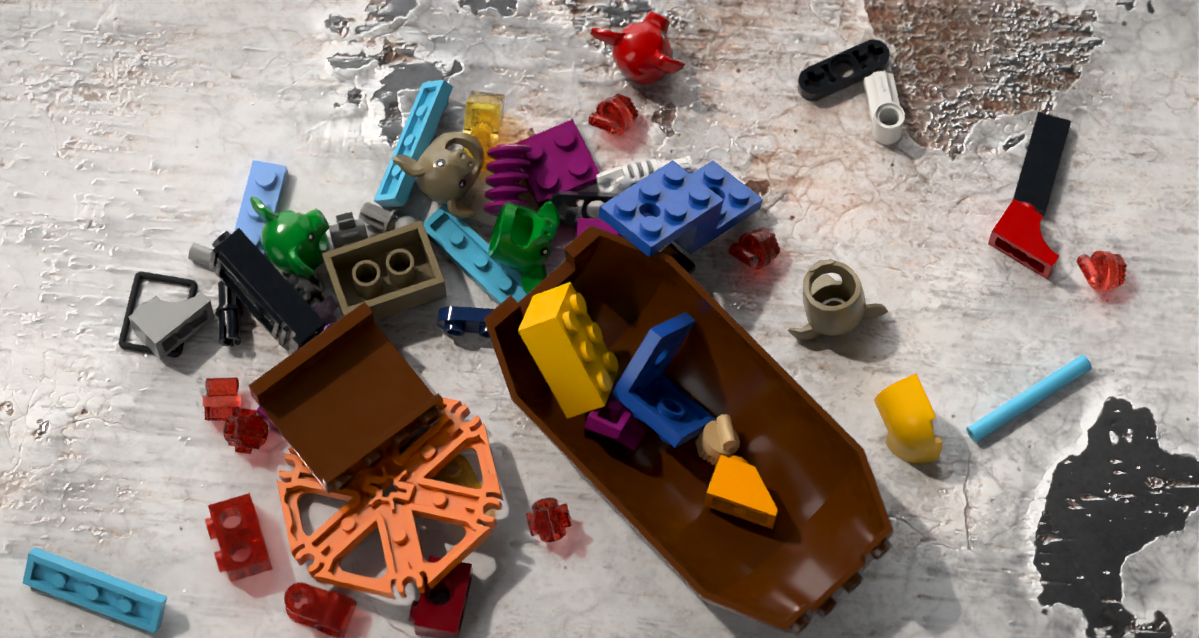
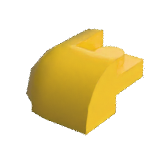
M917 373L905 377L882 390L875 397L874 402L888 430L885 443L891 452L906 462L916 464L939 459L943 441L940 436L936 438L934 436L932 419H935L936 415Z

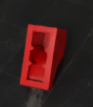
M1013 199L992 230L988 244L1048 279L1056 267L1059 255L1050 249L1042 237L1040 225L1044 216L1039 214L1033 205L1026 202L1020 203Z

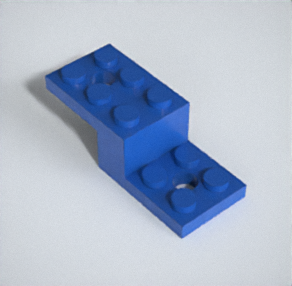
M672 160L602 204L599 208L598 217L648 257L673 241L691 255L761 209L763 199L713 160L692 174Z

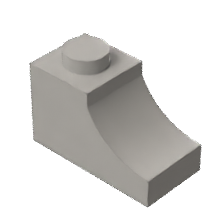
M202 292L190 299L178 302L163 301L155 296L148 302L139 304L133 311V314L129 316L136 336L160 360L215 318L211 302Z

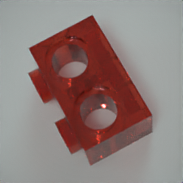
M250 493L208 505L211 517L206 518L205 523L210 539L217 538L220 550L214 552L220 573L226 571L230 581L233 582L272 570L273 568ZM230 516L241 518L240 523L234 528L223 526L224 521ZM240 549L251 551L250 556L246 560L241 562L233 560V555L236 551Z

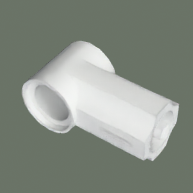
M886 71L873 72L872 75L864 78V87L872 119V135L877 142L890 145L896 143L902 135L905 112L899 103L893 74H889ZM883 121H891V122H893L895 125L887 126V125L883 124L882 122H883Z

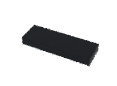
M1038 112L1013 199L1020 203L1026 202L1033 205L1039 214L1044 216L1071 121Z

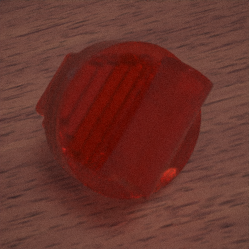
M616 94L598 104L596 113L594 112L589 116L588 123L613 136H620L631 128L639 114L636 106L631 102V98Z
M762 227L758 230L753 229L742 234L739 237L738 243L734 242L731 244L728 253L750 268L759 270L768 266L778 256L780 247L778 246L779 243L776 242V235Z
M1095 251L1091 257L1083 254L1076 260L1088 284L1095 290L1115 289L1125 282L1124 277H1126L1127 265L1120 254H1112L1110 251Z
M237 377L206 378V395H202V406L205 409L206 421H235L240 419L242 395H238L239 380Z

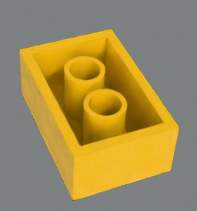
M571 282L533 295L518 332L565 416L568 419L605 406L619 370V365L614 353L609 352L606 348L600 327L597 323H593L589 317L583 296L580 293H576Z

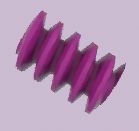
M518 144L496 145L497 147L487 151L488 157L496 161L489 162L486 165V169L495 175L485 178L486 184L493 187V189L486 190L484 196L493 202L483 206L484 212L498 216L501 208L507 202L522 207L528 206V202L519 199L518 195L529 192L528 188L519 185V181L530 179V175L521 172L520 168L531 165V161L521 157V154L531 152V147Z

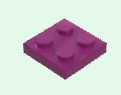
M573 119L514 143L532 148L531 152L521 154L522 158L531 161V165L521 167L520 171L530 175V179L525 181L539 208L545 202H548L549 198L558 191H580L597 183L596 175L600 172Z

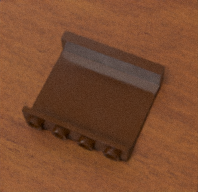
M365 302L249 384L253 399L328 494L335 489L341 491L348 487L355 480L354 475L365 467L367 469L375 467L383 460V454L393 446L399 448L405 445L413 437L412 432L422 425L425 427L432 425L441 417V411L444 409L441 395L438 393L434 396L374 322L373 311Z

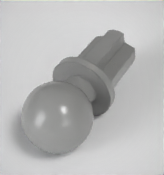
M365 202L359 213V219L363 218L364 223L382 230V233L418 222L410 216L398 219L396 218L397 210L388 211L370 202Z

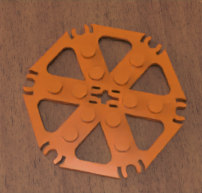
M442 397L444 409L441 411L440 420L402 454H400L399 448L393 446L383 454L384 458L379 464L371 469L363 468L354 475L355 480L348 487L341 491L335 489L329 494L301 458L297 456L298 454L294 449L290 447L288 449L290 454H285L284 459L288 465L295 466V468L290 472L279 471L278 475L283 482L277 480L291 554L297 563L302 566L307 560L313 559L314 563L307 568V571L312 578L315 577L317 582L396 599L394 596V585H396V589L402 598H406L405 587L410 582H415L420 593H424L426 586L423 578L425 576L428 577L430 589L436 586L493 533L491 528L496 527L497 522L495 517L485 515L486 512L490 509L502 510L503 507L500 500H503V495L484 422L482 424L480 417L476 416L472 421L464 422V419L470 414L468 406L462 405L461 401ZM472 449L477 453L483 476V485L480 489L432 480L461 451ZM391 484H394L397 492H391L388 497H385L382 489H388ZM313 493L348 501L312 535L309 536L304 533L298 506L299 499L303 495ZM415 516L462 526L466 530V535L440 561L435 563L427 562L423 556ZM378 527L388 569L387 573L381 578H370L343 571L340 567L342 559Z

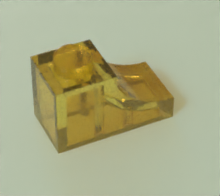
M471 91L466 101L464 132L476 137L483 147L485 160L482 170H487L486 165L489 162L496 161L488 157L487 151L499 145L503 126L505 94ZM462 147V150H464L473 159V156L469 152V150L465 147Z

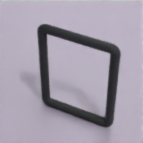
M140 271L134 276L119 338V346L126 350L154 354L145 345L126 342L130 326L129 316L133 314L141 278L190 286L188 299L196 295L197 283L191 279ZM184 342L167 356L179 357L182 354Z

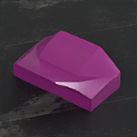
M613 384L606 405L590 412L584 429L607 436L635 452L646 431L641 421L632 415L631 410L611 394L616 386Z

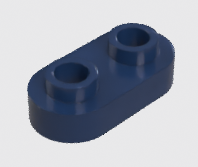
M456 306L443 307L438 311L437 325L444 329L445 334L451 336H462L467 332L479 333L482 337L490 338L484 318L494 309Z

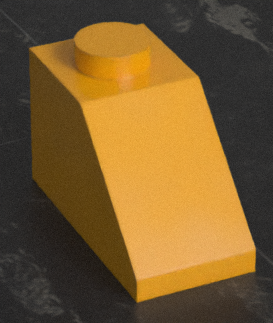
M720 455L706 493L704 506L773 529L778 509L756 467L750 465L741 457Z

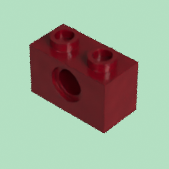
M429 556L428 562L435 563L442 558ZM461 562L432 589L428 585V577L425 576L423 578L426 586L425 592L420 594L419 601L413 600L409 614V622L414 623L415 634L432 638H459L473 577L472 564ZM437 592H445L450 596L449 601L444 605H435L430 599Z

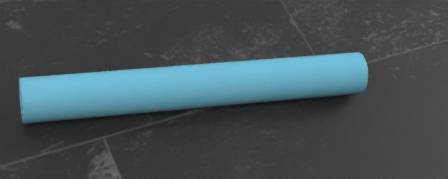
M1083 354L968 426L966 428L968 435L975 443L1090 371L1092 369L1090 361Z

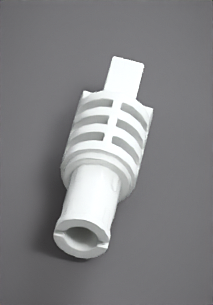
M690 156L673 160L690 174L693 173ZM650 159L621 165L596 175L599 193H621L671 161L660 163L659 160Z

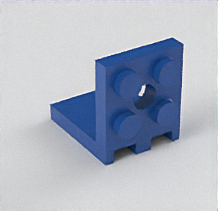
M686 312L649 330L611 393L631 410L632 415L636 419L645 422L658 433L662 441L671 444L675 448L697 437L708 422L716 420L713 415L663 375L696 322Z

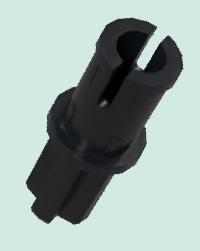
M221 280L218 283L219 306L215 310V315L219 317V344L232 347L234 346L233 339L236 345L241 344L242 341L240 317L243 315V308L239 305V299Z

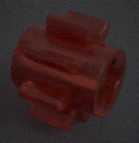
M241 408L239 414L232 413V416L227 418L223 434L228 445L235 446V452L251 454L252 449H259L266 442L268 425L263 420V416H257L256 410Z
M553 497L542 498L532 504L533 512L526 513L531 536L539 534L540 540L543 542L560 540L566 535L565 528L572 526L567 504L559 505L558 500Z

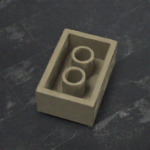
M422 220L322 253L325 269L342 317L363 302L373 311L374 321L447 297L445 281Z

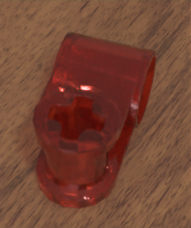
M301 582L291 585L284 596L286 613L290 620L337 638L345 637L357 602L347 595L327 591ZM302 598L307 599L308 604H303L300 609L295 607V602L299 603Z

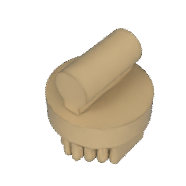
M728 414L720 415L716 420L708 422L696 440L699 457H703L704 460L707 459V462H711L712 465H717L720 455L726 457L733 456L740 446L738 434L733 429L731 417Z

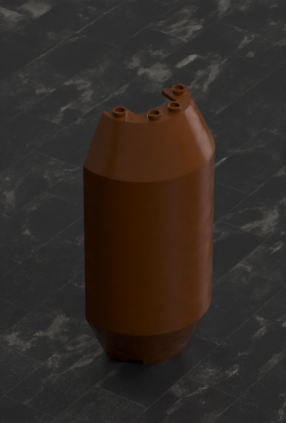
M590 225L564 248L566 261L523 299L517 302L510 295L484 318L512 402L703 601L785 633L793 632L795 635H798L810 624L812 618L817 614L821 618L827 616L836 607L837 602L835 599L844 590L848 594L855 590L864 580L860 574L874 558L879 560L892 547L888 540L893 533V527L864 449L673 257L659 251L648 257L627 239ZM571 282L576 293H580L583 296L587 313L592 322L597 323L600 327L606 348L609 352H613L617 358L619 370L613 383L617 385L651 328L685 312L695 319V324L663 375L716 419L723 414L730 415L733 429L738 434L740 440L739 449L733 456L741 457L750 465L756 467L778 509L773 529L704 506L706 493L717 465H712L711 462H707V459L704 460L703 457H699L696 440L699 438V435L675 448L671 444L662 441L656 431L641 421L646 433L634 452L607 436L585 430L584 426L591 411L567 419L518 332L533 295Z

